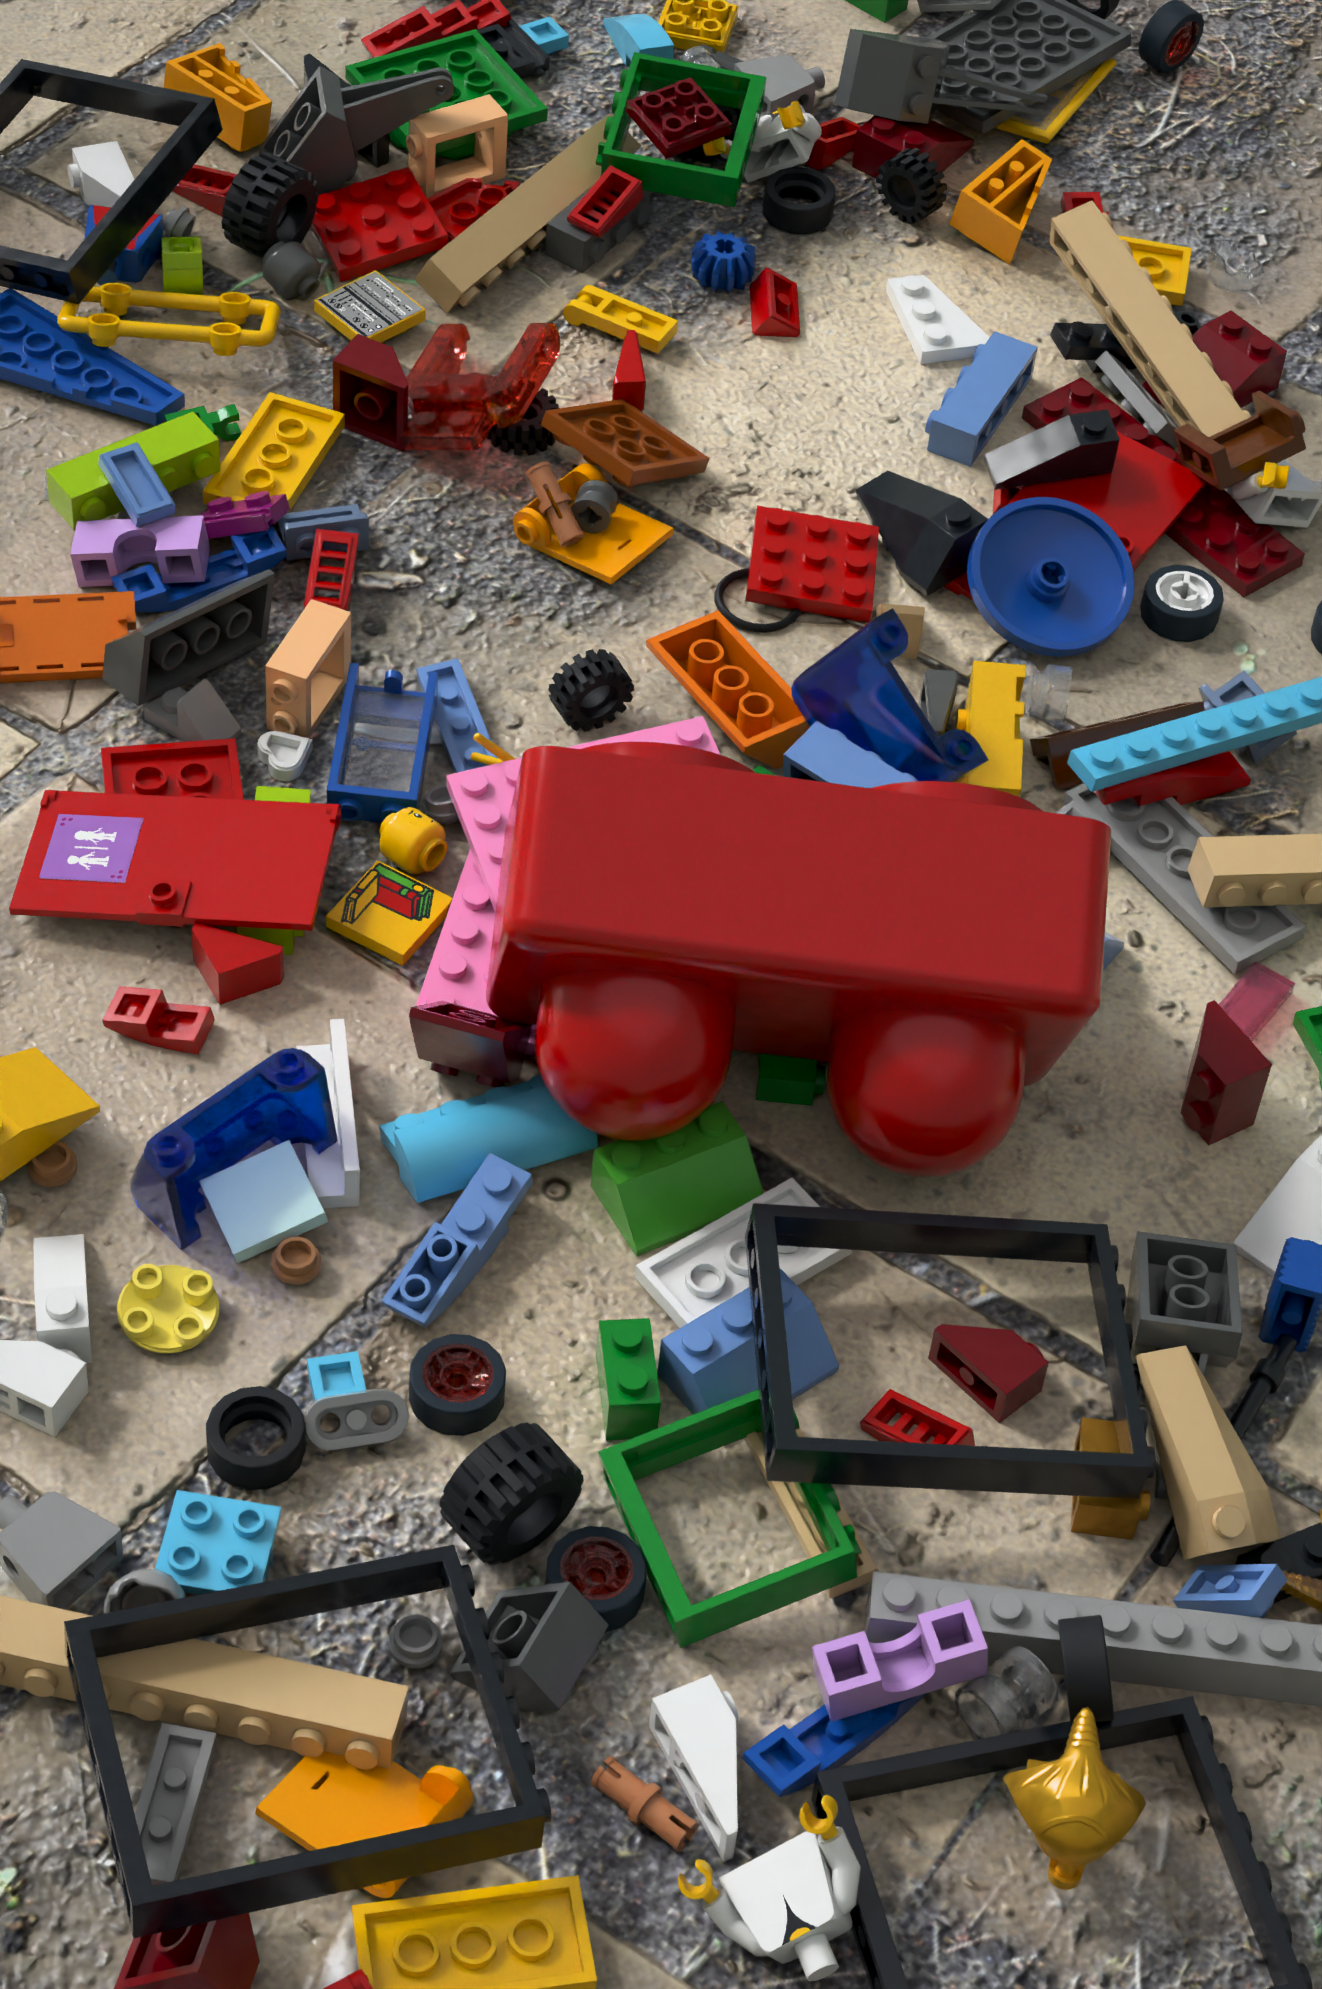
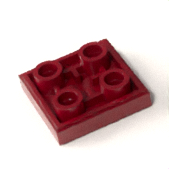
M691 77L656 91L648 92L626 103L627 114L666 159L731 134L732 123Z

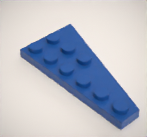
M9 288L0 294V379L155 426L165 421L164 415L178 412L185 407L184 393L109 347L94 345L92 338L87 334L72 333L61 329L57 323L58 316L14 289Z

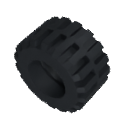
M264 152L259 156L255 155L252 157L248 164L245 163L226 194L221 222L225 238L230 243L261 258H264L267 251L280 241L285 243L296 241L301 244L312 225L317 209L318 185L317 181L314 180V175L271 153Z
M528 1422L520 1423L515 1427H508L492 1436L466 1457L453 1473L443 1490L444 1494L439 1504L441 1507L440 1513L483 1563L487 1562L489 1565H497L501 1562L506 1563L538 1546L561 1525L580 1496L584 1477L577 1465L540 1425L536 1423L529 1424Z

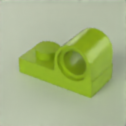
M161 237L164 292L204 295L201 237Z

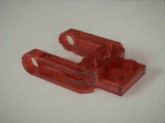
M462 323L441 324L406 377L408 382V407L412 410L410 413L412 419L400 436L405 450H479L493 425L498 424L499 428H505L520 421L558 358L560 336L554 323L529 324L501 372L497 376H491L478 372L459 374L461 371L460 365L467 351V341L470 340L468 329Z

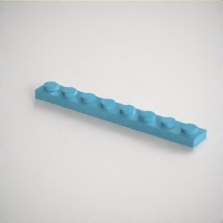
M1322 677L1073 749L1070 752L1067 764L1089 790L1094 792L1322 723Z

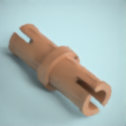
M543 461L530 467L525 474L529 478L541 503L538 509L542 516L548 517L559 539L560 546L565 548L578 543L585 537V534L581 530L570 507L572 500L567 492L562 491L549 461ZM548 490H550L553 499L563 516L562 519H560L558 515V512L548 494Z
M608 1757L604 1761V1765L608 1768L605 1770L601 1765L598 1767L591 1779V1786L599 1789L626 1810L627 1819L636 1826L641 1823L670 1844L676 1852L682 1851L686 1847L683 1839L685 1838L690 1843L699 1828V1822L690 1818L662 1796L663 1789L654 1782L646 1784L620 1764L615 1757Z

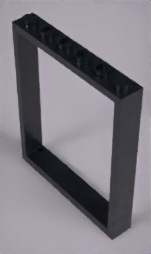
M21 59L0 83V134L33 96L179 126L68 260L0 245V286L80 304L217 138L223 128L214 98Z
M753 1203L745 1233L767 1481L1139 1498L1146 1479L1152 1478L1154 1475L1156 1457L1154 1448L1147 1446L1145 1433L1148 1426V1412L1146 1406L1141 1405L1139 1402L1140 1373L1138 1365L1132 1363L1130 1353L1133 1344V1330L1131 1324L1125 1323L1123 1311L1126 1302V1292L1124 1285L1118 1284L1117 1281L1118 1248L1116 1245H1111L1107 1224ZM777 1245L1087 1263L1120 1453L796 1437Z
M454 1545L64 1621L65 1655L133 1939L542 1848L544 1823L551 1822L549 1798L544 1788L536 1789L532 1777L535 1775V1760L531 1745L528 1741L522 1743L517 1732V1729L520 1728V1718L516 1701L513 1696L505 1697L501 1685L504 1684V1669L498 1651L490 1652L486 1641L489 1640L487 1616L483 1607L475 1608L472 1599L475 1595L473 1575L468 1564H460ZM444 1588L516 1806L152 1886L96 1658Z
M1193 1696L1114 1712V1720L1096 1722L1100 1750L1177 1735L1274 1984V1987L1267 1989H1313L1305 1964L1297 1962L1292 1949V1932L1288 1918L1284 1912L1277 1911L1271 1896L1272 1882L1269 1870L1263 1861L1257 1860L1252 1848V1831L1249 1820L1243 1811L1238 1812L1231 1795L1233 1785L1230 1772L1224 1763L1218 1762L1212 1747L1214 1738L1211 1724L1205 1715L1200 1716ZM1070 1721L816 1773L811 1798L818 1819L827 1818V1813L822 1807L821 1800L824 1795L833 1797L838 1805V1813L834 1824L843 1828L861 1867L856 1905L851 1910L850 1915L852 1931L871 1989H909L849 1802L1026 1766L1028 1759L1045 1762L1060 1759L1064 1754L1073 1725Z

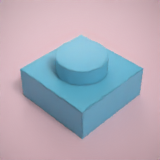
M550 16L519 26L547 55L568 48L569 35Z
M358 1351L307 1359V1373L313 1402L326 1396L366 1390Z

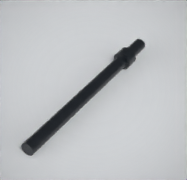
M1280 1334L1268 1356L1261 1358L1257 1362L1249 1377L1251 1384L1229 1420L1241 1441L1268 1394L1275 1393L1285 1377L1284 1367L1297 1346V1341L1289 1334ZM1174 1517L1171 1518L1150 1554L1152 1561L1162 1567H1167L1180 1547Z

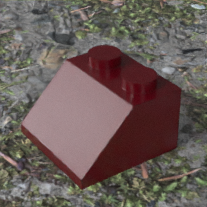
M357 334L333 359V410L345 414L344 429L404 452L407 448L408 432L407 379L393 347Z
M1215 1000L1206 1005L1189 1066L1180 1112L1187 1126L1191 1130L1196 1131L1208 1146L1254 1125L1272 1067L1268 1059Z

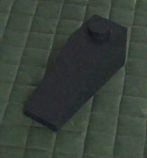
M1108 409L1072 414L984 455V462L995 490L1107 474L1113 471L1120 439Z

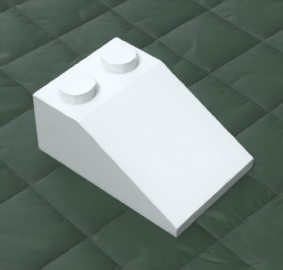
M1322 1134L1297 1158L1233 1242V1245H1236L1238 1254L1272 1277H1274L1286 1239L1294 1237L1301 1240L1314 1241L1322 1245Z

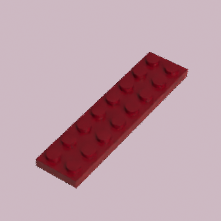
M1082 377L1024 405L1022 419L1036 430L1067 415L1108 409L1116 431L1182 465L1180 454L1156 435L1148 434V430L1141 423ZM1208 482L1165 533L1242 597L1248 596L1302 566L1305 555L1304 552L1268 524L1255 523L1224 489L1220 491Z

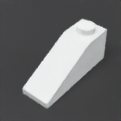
M113 141L72 148L73 164L68 165L71 187H78L81 197L87 205L111 208L134 181L118 142Z
M84 1234L33 1238L37 1340L56 1349H68L78 1355L82 1361L92 1363Z
M0 1340V1411L56 1437L89 1392L86 1362L82 1361L78 1355L68 1349H56L44 1342Z
M708 1675L652 1698L649 1728L720 1858L725 1862L733 1858L738 1832L736 1722H738L739 1716L731 1695L727 1691L721 1692L712 1675Z

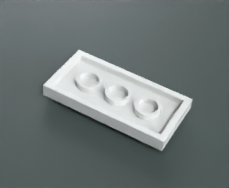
M793 1177L636 1265L635 1278L679 1328L749 1287L745 1233L753 1203L820 1207ZM777 1245L779 1268L796 1285L801 1284L852 1253V1250Z

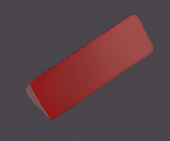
M765 267L749 288L752 333L759 336L798 337L801 333L797 283Z

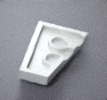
M909 275L887 279L886 293L920 364L973 358L978 345H985L990 338L925 275Z

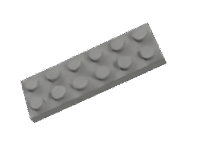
M1084 783L1065 792L1063 805L1065 806L1071 801L1076 800L1111 828L1110 851L1234 974L1303 939L1306 926L1285 905L1202 907L1187 868L1198 838L1213 836L1173 797L1143 806H1138L1133 797L1103 805L1097 795L1091 792Z

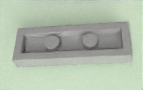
M1105 351L1095 361L1105 373L1101 377L1103 383L1116 395L1120 392L1124 395L1125 399L1121 404L1135 418L1138 419L1142 416L1146 421L1143 426L1148 430V434L1156 435L1159 439H1164L1174 448H1177L1173 430L1179 427L1126 365L1108 351Z
M167 1723L161 1724L135 1811L152 1886L177 1881L179 1878L217 1745L215 1732Z

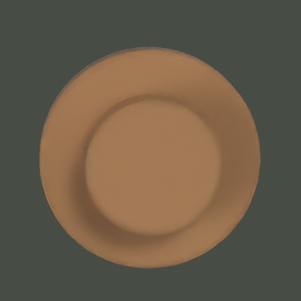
M58 1141L27 1163L28 1174L39 1185L46 1187L61 1186L69 1182L77 1172L76 1155L67 1144Z
M289 1237L283 1240L272 1254V1272L280 1281L287 1284L300 1285L308 1283L321 1270L320 1252L306 1238Z

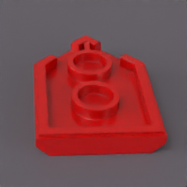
M466 178L427 198L446 230L449 242H451L519 187L520 182L504 181V185L482 184V179Z

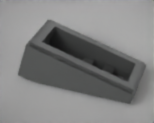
M927 669L924 672L919 703L924 755L927 758V762H936V758L940 753L959 682V673L957 671Z

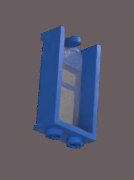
M350 663L327 785V804H341L342 820L382 823L389 814L397 813L401 809L408 807L419 809L435 709L438 701V672L429 671L426 693L403 690V675L396 670H389L385 673L384 688L359 685V663Z

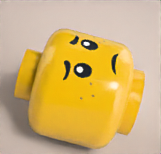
M408 807L401 809L397 813H391L383 820L380 826L379 848L382 855L407 873L417 875L425 871H432L439 866L446 855V832L443 826L419 809Z

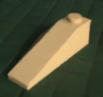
M1187 1346L1136 1355L1183 1560L1281 1539L1269 1488Z

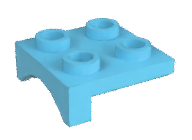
M177 1490L155 1569L170 1574L183 1588L185 1593L197 1595L262 1583L265 1580L268 1581L269 1567H272L274 1541L281 1518V1507Z

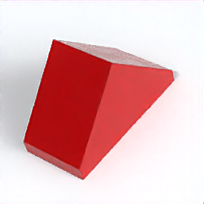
M194 923L192 927L193 961L219 1005L281 984L284 979L283 946L204 924Z

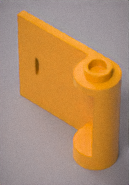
M581 463L558 481L562 491L567 492L572 500L570 507L576 500L579 488L583 483L590 480H599L607 483L604 475L594 465ZM548 490V494L558 512V515L560 519H562L563 516L557 504L555 503L550 490ZM538 497L513 517L514 532L520 542L609 584H613L674 535L673 527L618 503L615 512L612 514L611 522L605 531L600 533L584 532L585 537L581 541L565 548L560 546L559 539L548 517L541 515L538 506L541 504Z
M323 1750V1753L318 1757L305 1755L256 1807L255 1814L308 1851H314L460 1819L472 1807L474 1796L468 1778L461 1771L452 1767L433 1766L421 1780L395 1761L392 1762L390 1769L376 1766L373 1769L364 1770L350 1765L346 1761L345 1756ZM408 1878L363 1887V1889L374 1896L390 1898Z

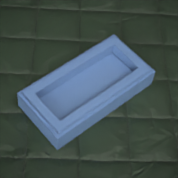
M138 442L99 455L98 465L136 527L175 514L176 505Z

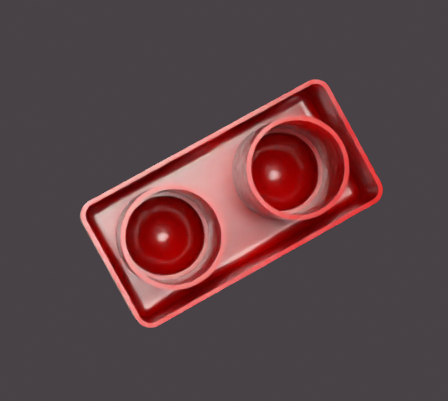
M615 742L582 749L560 746L533 747L526 750L522 755L505 830L486 1002L494 1014L506 1021L536 1025V1059L547 1090L557 1105L571 1119L596 1134L618 1140L641 1141L663 1137L689 1125L709 1107L720 1092L730 1067L732 1051L815 1059L818 1062L828 1063L827 1085L834 1116L849 1142L862 1155L882 1168L901 1175L930 1178L954 1174L980 1162L1000 1145L1012 1128L1018 1115L1024 1086L1035 1084L1045 1077L1100 1006L1111 828L1104 822L1092 818L1043 812L1031 802L1010 793L965 783L913 781L886 784L873 788L755 773L747 766L733 759L710 751L659 742Z

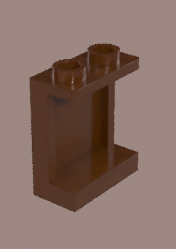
M1259 390L1252 394L1256 413L1248 419L1210 437L1188 423L1173 430L1182 465L1221 491L1264 470L1265 462L1279 463L1305 450L1303 433H1305L1306 428L1301 415L1296 410L1293 411L1277 399H1273Z

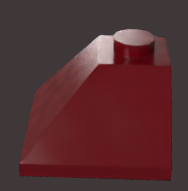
M249 1913L134 1938L114 1989H251L260 1960Z

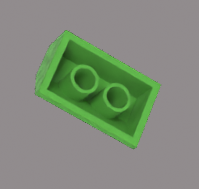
M723 1101L710 1105L693 1122L674 1133L650 1140H618L593 1150L590 1186L636 1257L683 1239L763 1194L746 1134Z

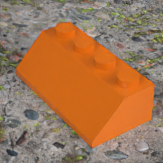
M718 610L646 640V647L744 754L775 769L783 767V754L817 721L818 716Z

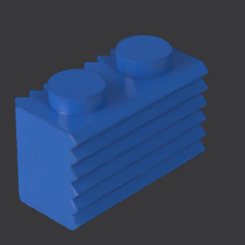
M1294 1237L1286 1239L1266 1298L1267 1301L1258 1336L1262 1342L1274 1345L1280 1334H1289L1297 1341L1294 1351H1307L1318 1316L1320 1315V1310H1322V1245L1314 1241L1301 1240Z

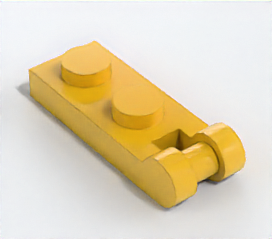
M592 285L583 287L577 294V299L571 300L563 309V316L571 325L578 326L584 323L623 340L627 330H635L638 334L640 347L657 354L677 334L678 320Z

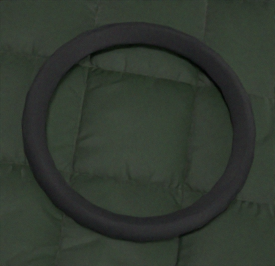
M749 568L734 571L718 583L714 592L716 607L730 623L739 628L753 632L777 631L792 624L801 613L798 608L792 609L791 613L784 619L768 624L744 621L727 609L723 601V593L725 588L734 580L748 577Z

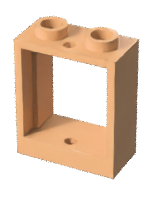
M489 94L420 114L409 121V134L406 136V146L408 149L407 167L411 170L426 198L466 178L482 179V184L505 178L508 114ZM475 133L474 157L435 168V148L437 143Z
M312 599L307 604L265 665L266 724L268 730L305 738L311 737L347 682L349 665L351 663V612Z

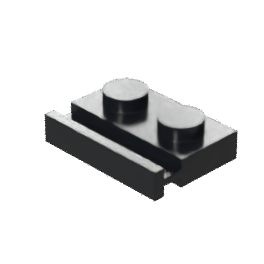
M513 19L508 20V25L504 27L495 24L477 30L520 78L534 75L535 69L549 70L550 57Z

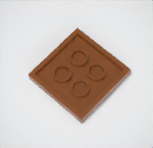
M623 399L546 410L541 422V426L554 434L556 441L572 446L583 454L585 461L604 468L613 475L614 481L627 487L705 473L710 459Z

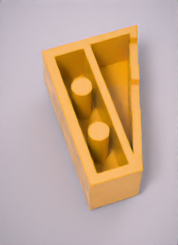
M221 43L167 61L164 88L215 99L223 128L217 138L239 152L247 151L264 142L269 131L272 101L252 78L245 79L240 73L241 66L236 60H228L225 56V47Z

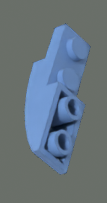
M489 1153L442 1224L434 1222L382 1299V1305L424 1328L438 1318L469 1285L509 1231L507 1221L533 1184L532 1174Z

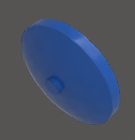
M1033 497L1015 501L999 509L985 522L971 546L968 557V585L980 614L1001 637L1031 653L1051 657H1067L1095 649L1108 640L1125 619L1133 600V567L1121 539L1099 516L1067 500L1051 497Z

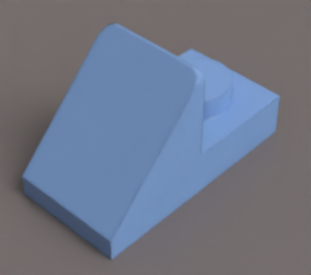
M1278 1564L1199 1565L1173 1602L1177 1608L1264 1618L1267 1611L1272 1607L1274 1598L1286 1583L1287 1578Z

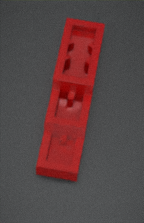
M457 0L433 14H430L426 7L422 6L361 39V42L371 57L375 58L474 29L479 30L495 24L504 27L508 25V20L512 19L510 13L499 0H482L467 9L460 0Z
M1227 751L1094 791V793L1103 805L1133 797L1138 806L1173 797L1180 805H1184L1249 786L1251 779L1232 753Z

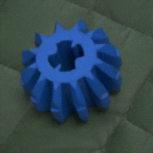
M717 231L715 236L703 234L702 240L695 242L694 249L692 250V277L699 280L700 287L711 286L713 292L721 289L730 294L732 288L744 290L745 284L752 282L755 274V247L748 244L746 237L736 238L733 232L726 235Z

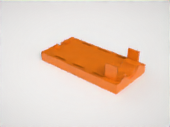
M134 591L0 597V683L102 678L105 644L128 634V630H136Z

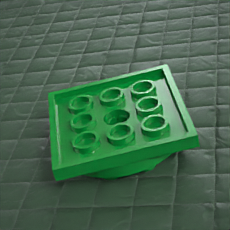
M476 29L345 66V79L351 86L422 72L433 68H445L452 75L454 93L450 99L423 113L490 94L508 114L507 139L515 130L547 121L548 108ZM409 121L389 133L390 140L394 142L396 147L407 149L406 136L409 134ZM475 133L437 143L435 156L447 157L451 160H461L468 155H474Z

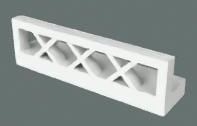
M330 1019V1044L296 1046L307 1177L323 1209L357 1207L360 1200V1168L344 1019Z

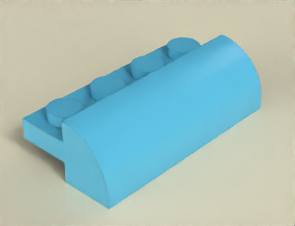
M541 1074L523 1083L509 1087H495L488 1090L485 1094L466 1100L448 1101L439 1108L419 1114H405L399 1116L395 1121L379 1125L381 1142L398 1163L400 1180L417 1203L465 1189L489 1153L523 1170H527L598 1148L597 1134L579 1125L557 1105L547 1090Z

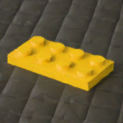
M269 392L221 463V471L215 473L204 488L203 504L207 505L208 502L221 497H231L232 502L240 501L250 494L268 491L270 496L286 494L291 510L345 427V414Z
M578 1875L352 1905L351 1916L358 1968L362 1969L365 1975H367L372 1989H596L597 1976Z

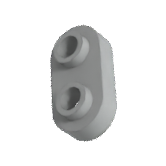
M384 1388L319 1398L307 1408L304 1415L307 1437L313 1444L324 1450H338L394 1440L403 1433L409 1419L408 1408L404 1400L395 1392ZM378 1405H386L389 1409L388 1419L381 1424L374 1423L371 1418L372 1410ZM327 1413H334L338 1417L337 1427L330 1432L323 1431L320 1427L322 1416Z

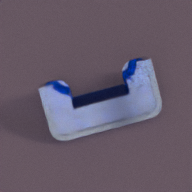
M893 608L870 621L808 667L794 680L791 687L793 700L810 727L818 721L830 729L838 730L852 743L866 751L876 753L885 763L901 773L912 775L918 781L960 783L989 760L976 739L964 730L954 729L939 737L937 736L891 663L908 646V633Z
M282 1049L155 1134L147 1142L130 1179V1190L137 1207L170 1240L183 1250L202 1237L199 1224L196 1221V1214L206 1209L204 1196L198 1191L201 1188L200 1180L234 1165L268 1140L274 1145L281 1144L287 1140H290L291 1144H311L313 1150L318 1154L335 1144L338 1139L325 1068L310 1054L301 1049Z

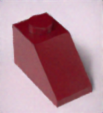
M941 1324L934 1329L928 1359L998 1423L1002 1422L1042 1391L1049 1364L1035 1345L1023 1340L1013 1330Z

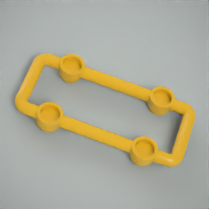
M107 283L100 287L94 286L81 301L100 303L104 307L105 313H97L89 317H77L76 314L80 304L64 301L57 317V323L61 329L67 332L88 334L92 338V343L101 347L115 345L116 339L122 336L209 343L213 347V353L216 355L232 356L237 353V348L240 346L262 347L271 344L275 338L281 310L275 302L251 299L249 295L240 292H227L220 296L133 290L129 285L123 283ZM130 306L219 312L223 317V322L205 327L120 320L118 316L126 314ZM249 315L264 316L260 330H243L239 325L246 323V317Z

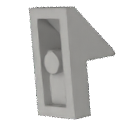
M202 679L190 691H186L179 686L168 690L144 706V718L146 721L183 742L237 738L241 735V727L207 679Z

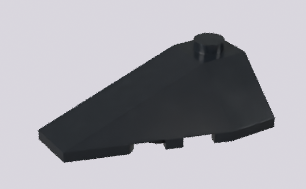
M888 470L856 489V496L872 525L879 527L882 543L893 556L900 576L925 596H929L967 572L971 546L988 518L963 499Z

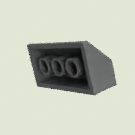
M268 569L234 582L105 644L102 679L139 706L266 643L275 573Z

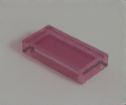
M1255 961L1219 1003V1006L1243 1033L1253 1041L1290 997L1295 983Z

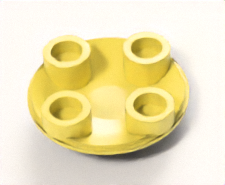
M143 1264L134 1270L132 1279L123 1288L118 1299L117 1316L122 1331L134 1344L156 1353H177L195 1347L210 1335L219 1317V1299L213 1287L212 1278L204 1271L192 1270L178 1265L156 1266L154 1264Z

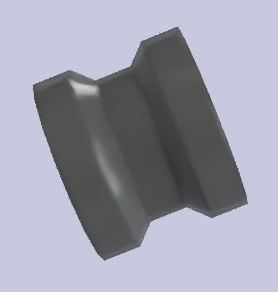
M590 480L583 483L579 488L576 500L571 506L581 530L588 533L605 531L611 522L612 514L617 508L618 495L613 487L606 482Z

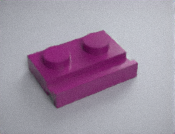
M261 491L250 494L240 501L232 502L231 497L214 499L207 503L208 508L200 515L204 517L208 539L267 531L269 529L268 525L275 524L290 510L286 494L270 496L268 491Z

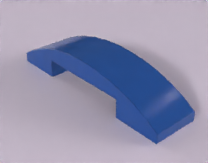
M270 524L267 531L231 536L232 549L209 556L204 582L163 583L161 574L156 573L152 564L113 576L111 579L117 592L134 591L135 612L173 611L234 582L268 569L271 570L287 556V551L272 524Z
M925 1694L832 1722L824 1704L791 1729H788L784 1724L745 1751L742 1759L779 1797L792 1794L815 1783L817 1772L839 1768L860 1753L902 1718Z

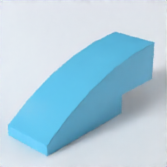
M632 14L604 18L603 25L625 66L630 65L634 52L673 59L674 44L667 32L652 17L646 14Z

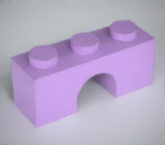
M203 515L165 517L136 527L131 519L77 521L70 556L78 587L113 586L111 577L122 574L129 567L142 562L158 564L163 583L204 582L210 554V544Z
M970 1599L918 1614L917 1625L911 1632L889 1642L871 1643L868 1641L865 1631L812 1646L814 1674L831 1722L987 1675L988 1647Z

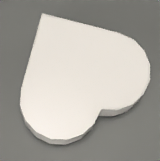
M279 731L266 732L258 739L259 760L268 765L269 773L274 779L285 782L293 781L299 778L313 750V740Z

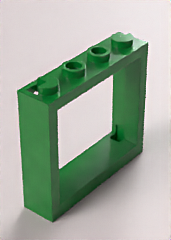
M634 52L629 70L622 69L619 88L622 89V92L616 91L612 103V114H614V117H607L604 128V140H606V143L599 142L596 165L602 166L601 176L611 165L641 180L643 190L735 207L764 106L767 77ZM691 77L714 104L742 109L724 171L622 152L632 120L626 112V103L639 97L640 91L653 92Z
M759 1389L598 1451L603 1479L631 1540L641 1549L647 1563L646 1574L680 1648L858 1577L856 1556L862 1554V1551L855 1539V1530L852 1525L842 1526L837 1512H840L841 1508L833 1486L831 1484L794 1482L827 1552L694 1605L690 1604L635 1481L743 1439L750 1433L761 1432L762 1421ZM793 1408L795 1430L799 1429V1422Z

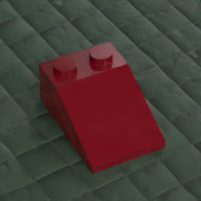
M874 115L857 129L852 167L876 178L880 174L877 171L884 162L907 148H911V150L918 148L920 149V155L924 152L930 155L929 162L935 160L938 163V166L935 168L937 173L943 172L974 146V139L934 120L926 124L898 121Z
M1230 310L1204 324L1192 336L1193 342L1200 352H1205L1211 359L1214 372L1219 379L1226 381L1230 385L1234 400L1240 408L1253 402V393L1260 390L1268 394L1278 388L1287 351ZM1147 381L1142 384L1159 405L1165 408Z
M437 1001L411 1007L409 1021L419 1059L431 1062L430 1070L451 1076H458L459 1070L477 1074L475 1082L494 1088L503 1087L504 1082L512 1083L519 1080L533 1025L506 1021L497 1015L446 1001Z

